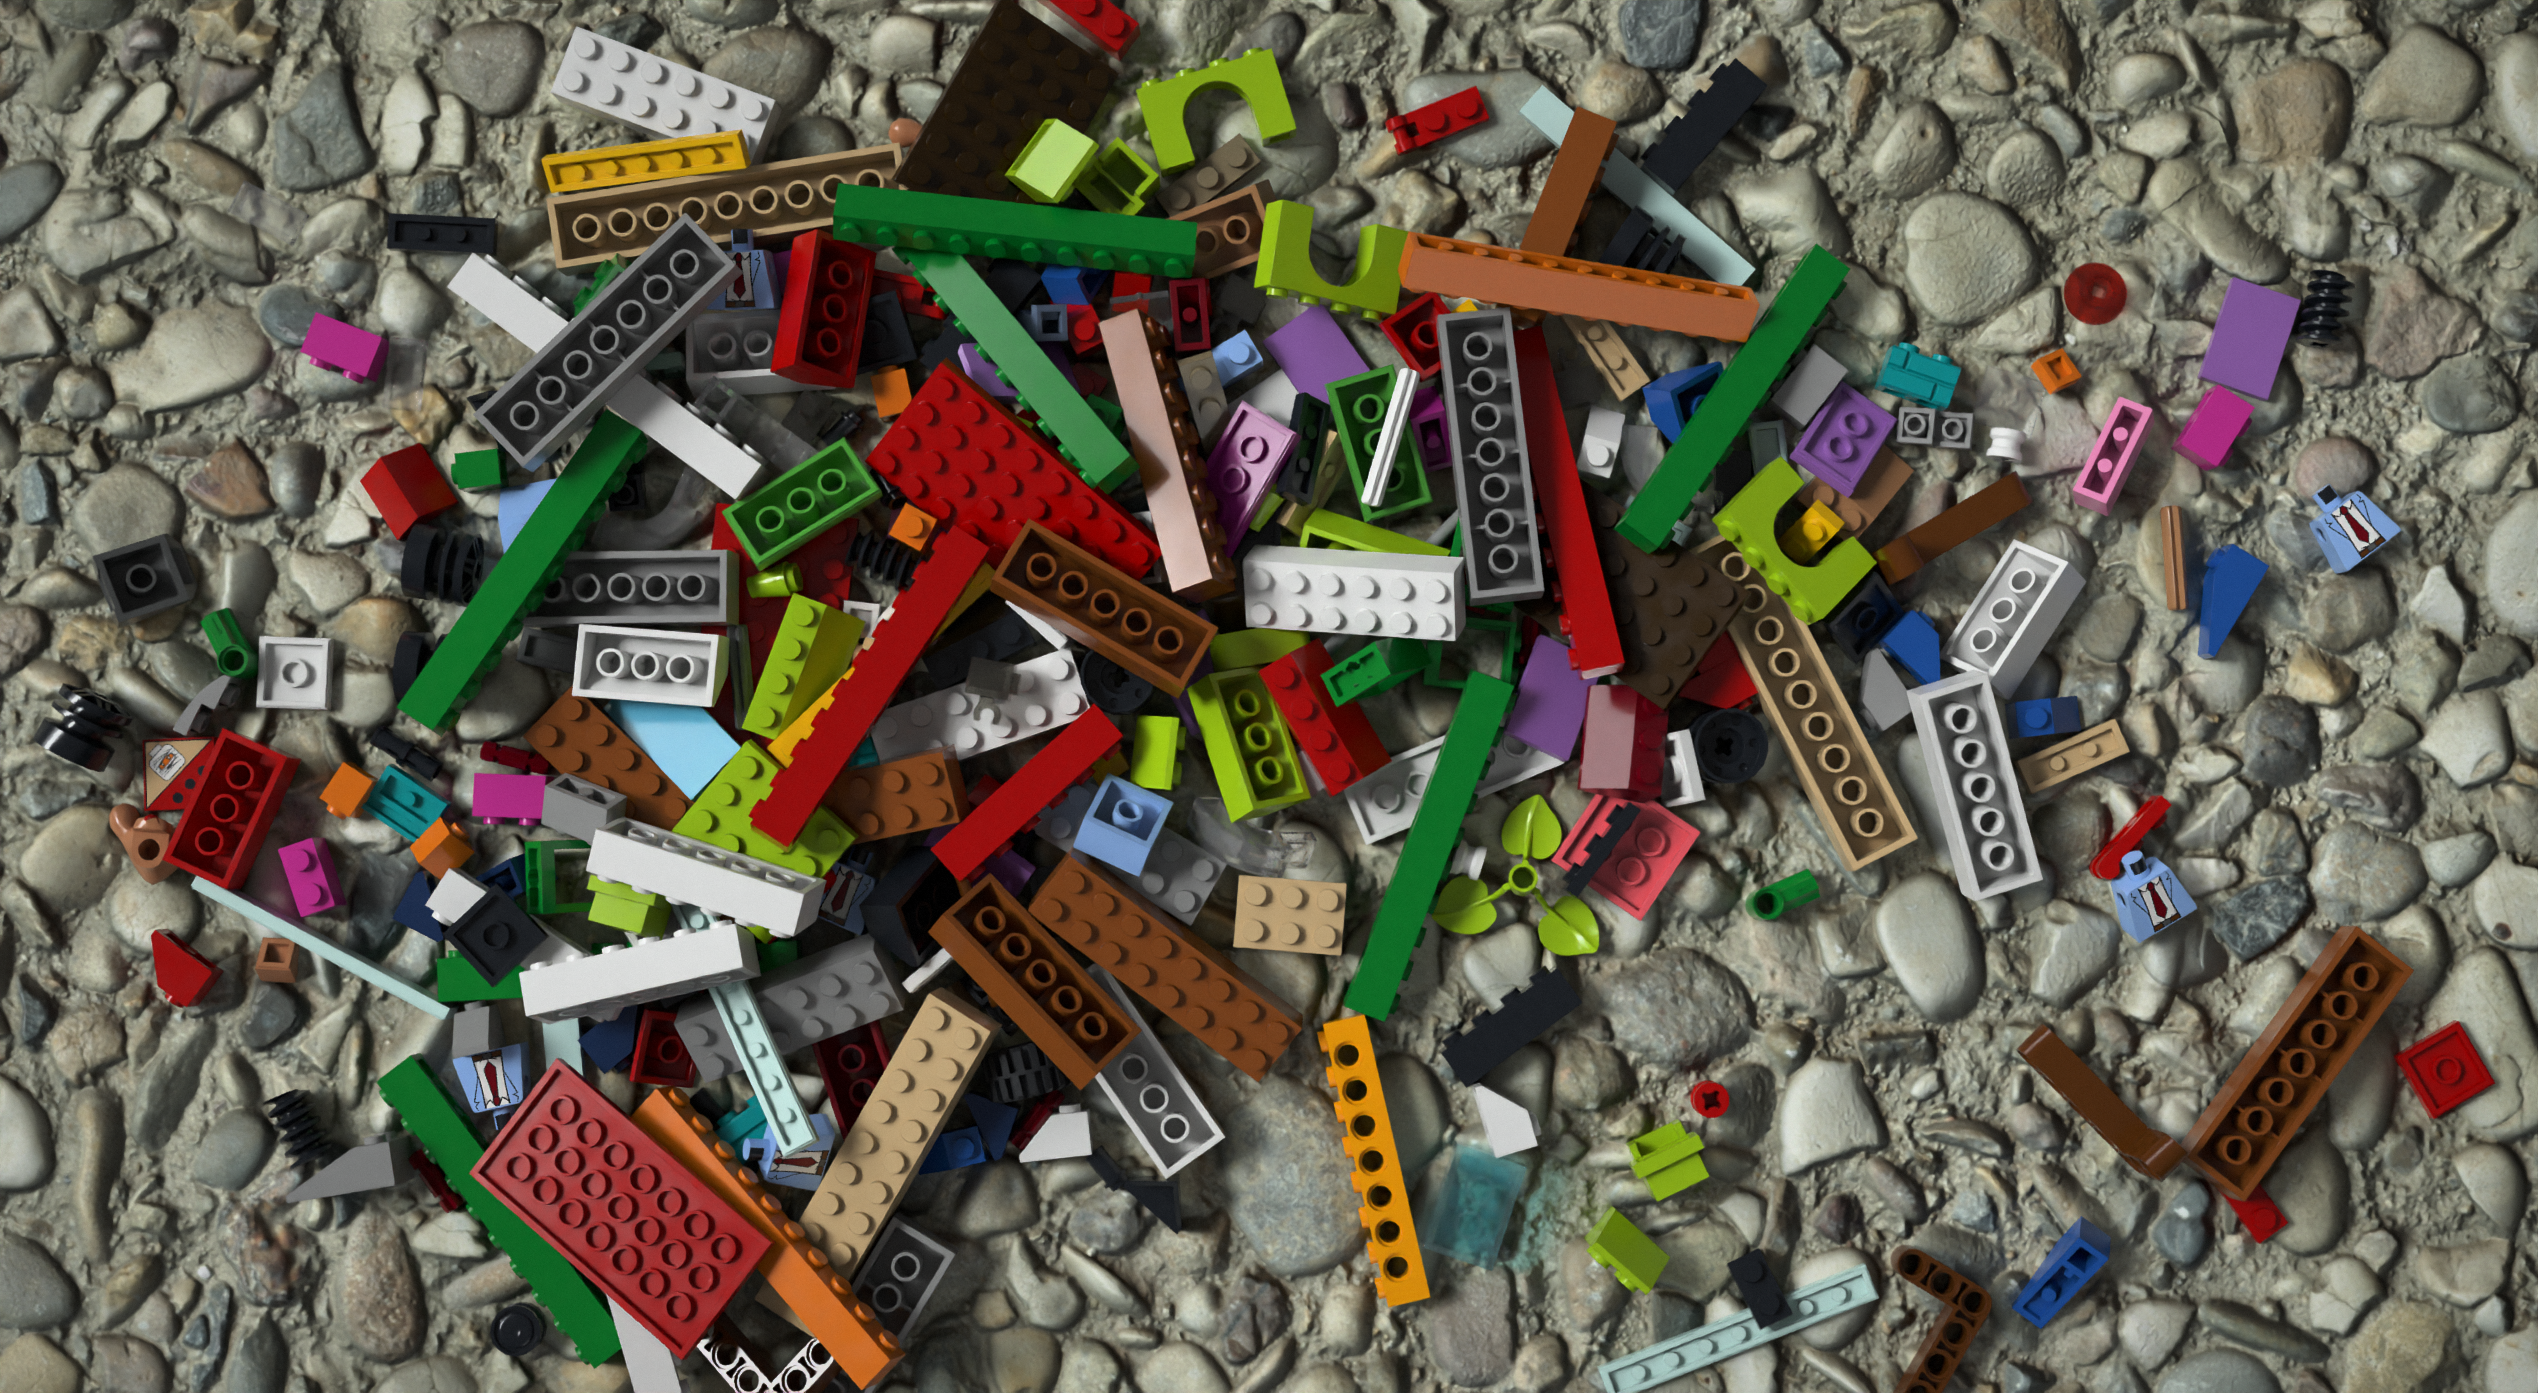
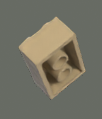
M1239 875L1233 947L1341 956L1347 884Z

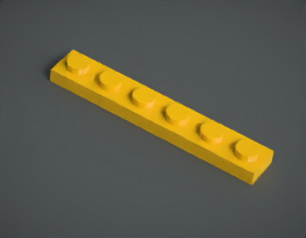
M742 129L550 154L541 159L551 193L744 169L751 164Z

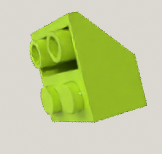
M1046 119L1004 176L1036 202H1063L1075 189L1073 182L1080 172L1085 173L1096 160L1094 153L1100 145L1058 119Z
M1137 715L1130 783L1143 789L1173 792L1174 785H1181L1183 764L1176 761L1178 749L1185 750L1187 729L1181 726L1179 718Z
M1613 1206L1607 1210L1584 1237L1590 1245L1586 1250L1590 1256L1606 1270L1610 1265L1615 1267L1617 1271L1614 1275L1633 1293L1640 1289L1647 1295L1670 1259L1666 1252Z

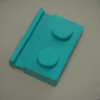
M389 764L371 791L369 799L361 808L414 843L439 817L443 818L452 803L395 764Z

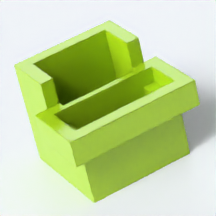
M1119 137L1098 156V159L1096 158L1089 170L1085 173L1080 172L1073 182L1075 189L1099 212L1137 216L1146 207L1145 204L1161 188L1159 175Z
M590 876L587 889L596 893L587 920L646 938L658 936L660 940L663 939L672 909L670 902L666 901V896L654 892L653 894H641L631 889L632 885L620 881L616 884L606 883L597 879V876Z
M1678 1119L1626 1143L1633 1161L1628 1163L1634 1175L1638 1179H1643L1650 1196L1657 1202L1710 1177L1698 1153L1699 1150L1704 1148L1699 1135L1695 1132L1686 1134L1681 1121Z

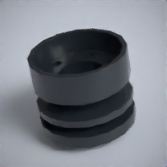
M1636 205L1600 257L1598 263L1670 274L1680 259L1682 247L1687 238L1679 233L1670 247L1663 241L1672 228L1667 225L1655 237L1650 231L1656 217Z
M417 523L409 534L403 553L401 588L404 596L432 600L438 592L442 603L451 604L454 601L458 606L467 607L478 591L483 572L484 542L481 534L468 532L465 535L463 531L454 530L447 539V533L444 528Z
M404 631L401 634L397 643L393 664V690L398 704L448 634H442L438 638L437 643H435L432 633ZM468 701L465 703V705L462 707L461 710H463V709L465 708V706L467 705Z
M1091 649L1086 654L1080 668L1081 685L1087 698L1095 703L1100 710L1112 715H1130L1143 709L1153 698L1157 687L1123 668L1124 673L1130 677L1129 682H1123L1121 687H1116V682L1111 679V675L1118 674L1119 668L1123 667Z
M63 683L59 694L72 703L54 699L51 706L64 716L63 719L44 717L33 740L45 749L70 762L90 770L104 772L115 753V749L103 740L104 736L122 739L124 731L112 724V722L122 726H129L133 716L122 709L115 701L96 691Z
M1737 708L1706 711L1694 717L1684 729L1690 730L1702 781L1710 784L1742 783L1754 777L1764 766L1769 751L1768 736L1761 722L1749 712ZM1724 740L1725 745L1722 747L1724 753H1715L1714 749L1718 746L1716 741Z

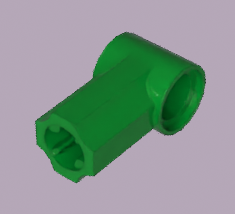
M224 608L206 615L200 623L217 654V665L220 671L228 676L246 680L258 674L259 654L251 649L232 609ZM243 654L244 664L239 670H236L234 666L235 659L238 655Z
M1804 869L1766 887L1752 891L1746 898L1745 907L1750 917L1755 920L1764 921L1775 919L1780 914L1821 896L1814 876L1810 873L1809 869ZM1762 894L1767 895L1772 901V909L1767 914L1760 912L1757 906V900Z

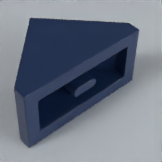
M421 871L415 874L392 919L436 942L447 941L443 933L450 927L436 920L432 916L434 910L425 905L437 887L434 875L429 871Z
M972 1090L966 1093L964 1098L994 1161L1002 1158L1006 1152L1021 1106L1010 1102L1000 1104L990 1102L989 1095Z

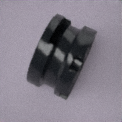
M517 1302L509 1305L497 1313L492 1321L490 1334L493 1344L505 1355L516 1357L527 1354L540 1345L546 1336L545 1315L540 1308L532 1303Z

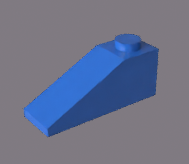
M2234 544L2223 546L2221 549L2216 548L2206 562V566L2209 569L2203 580L2198 656L2203 659L2215 657L2269 568V565Z
M2081 1216L2055 1244L2012 1304V1309L2042 1329L2109 1260L2111 1237Z

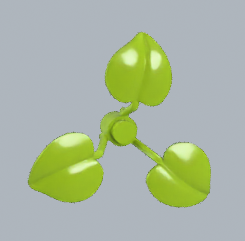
M1541 795L1532 796L1520 803L1510 813L1503 825L1501 840L1505 851L1511 855H1523L1522 863L1515 865L1511 869L1508 883L1503 884L1500 889L1488 896V888L1481 879L1478 878L1475 881L1469 879L1468 875L1459 876L1451 880L1442 890L1433 915H1431L1437 924L1451 932L1474 935L1486 931L1495 922L1497 913L1491 903L1509 890L1518 896H1527L1532 893L1542 908L1548 913V915L1541 919L1538 926L1540 941L1547 950L1561 956H1574L1595 953L1599 946V931L1596 920L1584 902L1572 896H1562L1556 901L1552 909L1536 887L1538 875L1536 870L1529 865V858L1531 856L1542 860L1550 857L1557 851L1562 835L1557 818Z

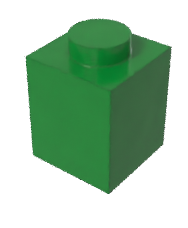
M496 448L454 453L455 463L451 464V476L455 485L458 484V489L470 493L509 487L505 452Z

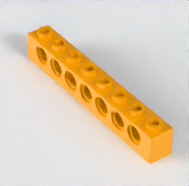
M1361 1013L1322 1022L1324 1031L1317 1032L1322 1053L1329 1052L1332 1066L1325 1067L1330 1088L1337 1087L1340 1101L1333 1103L1338 1123H1346L1348 1136L1341 1138L1346 1159L1353 1157L1356 1171L1350 1172L1354 1193L1362 1192L1365 1206L1359 1207L1358 1211L1362 1228L1370 1227L1373 1241L1366 1243L1371 1264L1378 1263L1381 1277L1374 1278L1379 1300L1386 1298L1389 1308L1431 1298L1365 1014ZM1344 1045H1353L1358 1050V1058L1352 1064H1344L1338 1059V1051ZM1353 1080L1364 1082L1366 1085L1365 1095L1360 1099L1350 1098L1346 1094V1087L1349 1082ZM1368 1115L1373 1118L1375 1125L1370 1133L1360 1134L1354 1129V1122L1359 1116ZM1375 1150L1383 1156V1161L1378 1168L1368 1169L1363 1165V1156L1368 1151ZM1377 1186H1385L1391 1191L1390 1199L1384 1204H1376L1370 1198L1372 1190ZM1392 1221L1399 1226V1232L1396 1237L1384 1239L1379 1235V1228L1384 1222ZM1391 1258H1404L1407 1261L1406 1270L1401 1274L1390 1273L1387 1270V1264Z

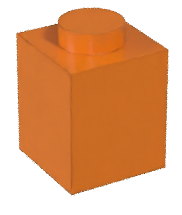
M891 365L878 369L877 375L870 376L879 418L883 422L897 420L914 398L907 370L905 368L899 369L898 365Z
M905 503L889 535L925 555L940 528V522Z
M343 762L319 798L328 803L326 809L330 813L343 820L347 816L360 818L364 812V809L361 807L369 799L370 793L379 779L355 763Z
M441 817L410 846L418 863L440 880L448 868H459L474 853L473 848L468 842L470 834L459 823L454 822L450 825Z

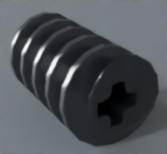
M2313 270L2310 272V277L2314 281L2309 282L2307 285V290L2311 294L2307 295L2304 299V304L2309 308L2304 309L2301 313V317L2307 322L2299 325L2298 330L2303 336L2296 338V343L2313 348H2330L2332 345L2343 344L2344 340L2334 335L2335 331L2346 330L2347 326L2338 322L2337 319L2338 317L2349 316L2350 312L2341 308L2340 304L2352 302V297L2343 294V290L2355 289V284L2346 280V277L2340 273L2329 270Z
M871 529L865 536L861 535L860 531L849 548L844 565L851 567L857 562V571L863 574L870 568L871 579L876 580L883 574L882 584L888 587L896 580L895 590L900 593L902 589L905 590L907 587L909 591L915 582L911 577L922 560L925 561L926 556L922 554L916 561H913V549L909 548L901 555L899 554V542H896L889 549L887 548V536L884 535L878 542H875V530Z
M295 1089L263 1103L264 1105H276L268 1113L269 1118H281L273 1127L274 1131L287 1132L279 1139L280 1145L292 1144V1147L285 1152V1157L298 1158L290 1166V1170L324 1156V1153L332 1147L330 1142H319L327 1133L326 1129L314 1130L313 1128L322 1120L321 1117L308 1116V1113L316 1107L315 1103H303L302 1101L311 1093L310 1090Z

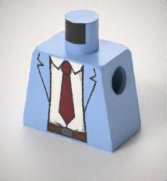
M732 229V251L723 252L742 270L743 274L707 307V310L781 309L782 298L772 252L754 250L753 229Z
M2327 484L2311 496L2323 513L2312 520L2309 525L2335 574L2349 571L2401 531L2396 523L2360 491L2349 493L2340 498L2333 487Z
M854 845L846 864L841 861L836 862L832 867L837 877L836 883L822 896L817 917L858 935L866 934L868 929L862 918L859 905L880 882L879 878L866 873L874 853Z
M2132 851L2123 856L2121 861L2126 871L2113 878L2111 887L2121 927L2138 943L2198 909L2171 869L2155 856L2145 859L2140 851Z
M528 1042L453 1059L454 1067L472 1111L479 1113L492 1109L496 1130L503 1129L515 1113L514 1104L524 1102L531 1092Z
M827 1114L809 1115L820 1141L786 1158L783 1156L768 1123L763 1139H745L743 1157L744 1160L758 1161L764 1180L767 1182L816 1191L822 1180L835 1133Z

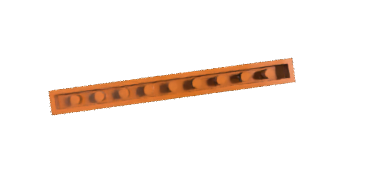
M1408 231L1398 267L1402 287L1415 293L1429 291L1441 293L1451 299L1466 297L1489 305L1497 302L1509 304L1520 310H1528L1530 308L1545 310L1557 316L1564 315V313L1578 315L1588 321H1597L1598 319L1609 320L1625 327L1634 324L1646 326L1657 332L1671 330L1681 332L1689 337H1699L1700 335L1715 337L1717 340L1725 343L1733 341L1747 342L1760 306L1752 288L1410 231Z
M675 1086L656 1088L632 1114L631 1118L776 1241L757 1269L860 1390L878 1384L906 1355L899 1347L900 1343L897 1337L890 1331L885 1330L875 1319L876 1315L872 1308L861 1302L854 1295L850 1283L844 1277L837 1275L829 1266L826 1255L821 1250L814 1248L804 1237L805 1232L802 1227L785 1215L781 1210L780 1202L760 1186L757 1175L751 1169L744 1167L735 1157L736 1153L733 1147L726 1141L721 1140L712 1130L711 1122L691 1106L688 1095Z

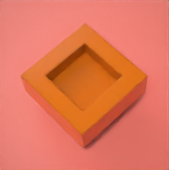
M2063 348L2037 359L2031 365V368L2050 395L2075 384L2082 377Z

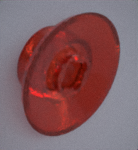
M2091 262L2077 267L2069 275L2064 286V301L2069 312L2079 321L2090 325H2102L2114 320L2122 312L2127 299V289L2123 278L2114 268L2104 263ZM2094 286L2103 289L2104 293L2101 298L2092 295L2091 291H2093Z

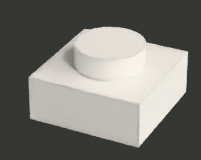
M844 600L843 612L866 621L860 639H865V637L874 639L871 636L878 625L876 621L880 617L881 605Z

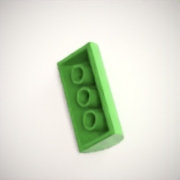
M1393 364L1324 384L1364 522L1433 502L1409 416L1381 506L1372 507L1364 504L1361 500L1397 382V375Z
M843 437L726 508L722 513L756 568L762 571L883 497V494L846 438Z

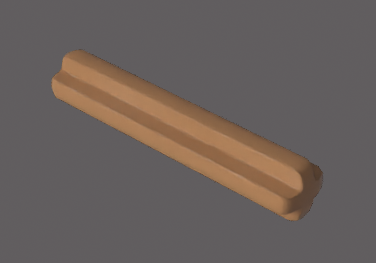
M2176 505L2165 506L2161 508L2160 515L2167 608L2172 611H2179L2189 607L2182 508Z

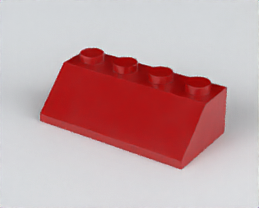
M820 229L794 237L771 373L802 384L854 388L877 253L851 242L833 240L832 234Z
M1317 638L1259 670L1257 675L1331 798L1392 762L1357 702L1339 707L1335 705L1321 677L1323 673L1333 668L1335 664L1321 640Z
M222 728L162 860L225 889H242L302 759L265 742Z

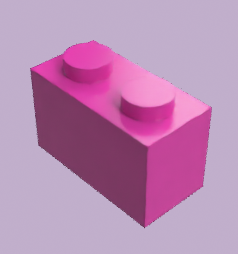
M316 312L300 352L311 357L309 364L326 371H330L331 366H335L344 370L343 377L363 384L365 378L377 382L392 343L380 336Z
M2218 384L2207 390L2171 449L2205 471L2217 466L2222 467L2234 451L2230 446L2236 436L2242 437L2250 427L2252 419L2249 416L2255 407Z
M474 773L472 816L483 817V824L505 825L506 817L519 818V825L541 826L545 785L552 782L554 777Z
M311 837L278 849L301 917H314L348 905L325 838Z

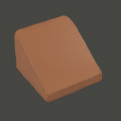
M263 937L255 966L260 980L295 983L298 974L299 944L285 938Z

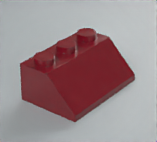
M1628 685L1588 686L1577 790L1638 803H1645L1661 796L1669 709L1665 712Z

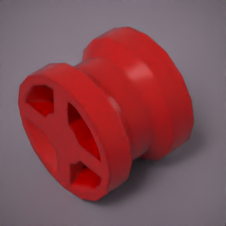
M1704 1080L1693 1087L1690 1094V1102L1697 1113L1707 1118H1716L1727 1111L1729 1095L1722 1085L1711 1080Z

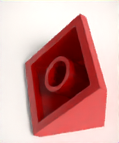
M1435 292L1426 293L1379 324L1381 330L1409 368L1420 373V383L1434 379L1442 373L1436 330L1437 316L1450 314L1451 312Z
M417 443L380 457L360 480L399 541L408 536L417 523L427 524L459 503L422 443Z
M658 1007L644 1009L629 1081L693 1088L697 1066L674 1026L677 1011Z

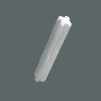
M1403 368L1399 372L1361 498L1362 502L1366 505L1380 507L1420 378V373L1415 370Z

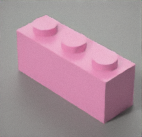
M2119 396L2073 488L2075 504L2109 516L2154 425L2153 409Z

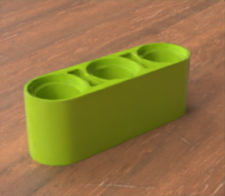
M1256 628L1216 635L1209 647L1214 673L1264 664L1269 665L1288 653L1310 643L1311 638L1309 631Z

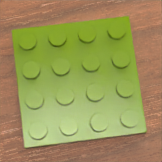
M751 739L742 745L671 831L821 879L825 877L859 837L857 833L823 803L789 853L752 831L750 823L753 819L749 817V814L760 798L766 801L773 790L769 785L778 770L783 767ZM759 925L756 927H746L764 944L774 937V935L769 933L770 929Z

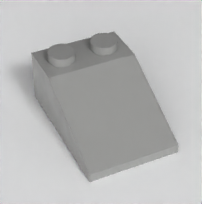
M390 1131L363 1138V1145L350 1149L286 1196V1202L292 1203L395 1186L415 1178L414 1169L408 1161V1158L411 1156L409 1136L397 1137L396 1131Z

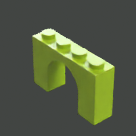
M1262 47L1252 48L1242 54L1243 57L1230 61L1228 57L1220 58L1210 62L1208 68L1196 71L1195 68H1187L1175 74L1176 78L1163 82L1161 78H1155L1141 84L1142 88L1136 90L1137 99L1162 178L1195 167V159L1184 127V117L1191 102L1202 93L1210 90H1228L1246 101L1252 111L1263 147L1296 137L1297 128L1272 48L1264 51Z
M1284 199L1267 203L1254 288L1267 291L1266 296L1273 299L1286 300L1288 296L1297 298L1298 304L1302 306L1319 307V304L1330 306L1329 311L1335 314L1350 315L1351 312L1361 314L1360 319L1369 322H1381L1383 317H1389L1396 313L1401 284L1398 267L1408 231L1381 224L1361 227L1354 270L1349 279L1338 287L1324 281L1316 273L1310 260L1309 241L1315 207Z
M1780 456L1765 465L1711 520L1717 525L1719 533L1726 540L1731 541L1742 553L1744 561L1749 566L1756 568L1765 578L1768 587L1785 600L1790 606L1792 614L1797 619L1804 621L1808 626L1823 619L1877 562L1854 536L1837 544L1815 567L1797 565L1781 552L1774 535L1775 517L1779 509L1805 482Z

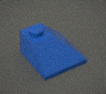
M1712 362L1668 373L1642 388L1652 422L1672 444L1724 371L1722 362Z

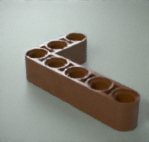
M2014 471L1872 552L1870 555L1877 562L1872 569L1880 575L1886 586L1893 584L1926 566V563L2026 507L2034 502L2017 471Z
M2041 1024L2016 1049L2020 1056L2141 1175L2163 1182L2188 1157L2186 1151L2169 1135L2148 1128L2045 1025Z
M1909 1244L1896 1247L1890 1257L1893 1270L1907 1281L1944 1302L1945 1305L1893 1393H1910V1390L1917 1385L1924 1387V1393H1942L1992 1307V1299L1985 1289ZM1909 1254H1915L1918 1262L1914 1270L1905 1272L1902 1268L1903 1259ZM1940 1273H1946L1948 1276L1947 1286L1942 1290H1935L1933 1286L1934 1278ZM1971 1292H1977L1979 1295L1978 1304L1972 1309H1966L1964 1305L1965 1297ZM1953 1323H1959L1961 1326L1960 1335L1954 1340H1948L1946 1337L1947 1328ZM1935 1354H1941L1943 1358L1941 1367L1935 1371H1929L1927 1365L1929 1358Z
M724 1311L714 1323V1331L711 1337L707 1332L697 1345L699 1350L736 1393H821L843 1369L832 1356L826 1363L823 1355L825 1347L817 1338H814L778 1374ZM734 1347L736 1349V1359L732 1363L730 1351ZM804 1372L807 1381L805 1387L801 1389L799 1378ZM755 1373H757L759 1377V1383L756 1389H754L752 1385V1379Z

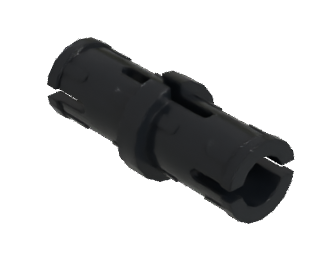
M381 725L375 731L370 740L372 746L396 759V764L413 769L430 782L439 775L443 768L444 762L419 748L417 742L412 739L408 741L400 737L384 725Z

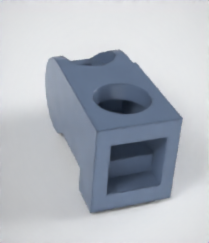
M1067 304L1031 305V310H1019L1017 312L1016 320L1034 341L1068 340Z

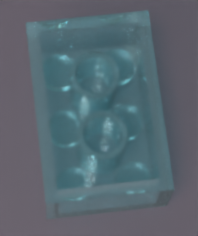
M1455 1140L1421 1241L1423 1248L1492 1271L1527 1168L1524 1163L1504 1156L1496 1158L1492 1152Z

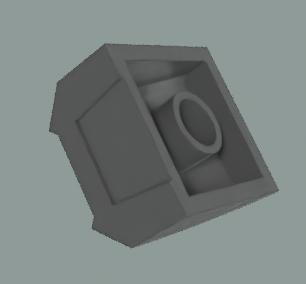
M162 534L92 556V564L97 580L117 628L150 618L194 599L198 583L183 546L169 534Z

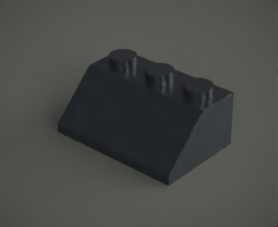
M990 589L931 643L921 658L938 691L965 683L1038 645L1026 621L1005 603L1006 600L993 593Z
M911 846L859 905L862 918L866 923L870 936L912 967H918L938 943L928 931L942 914L961 898L954 875L931 851L933 846Z

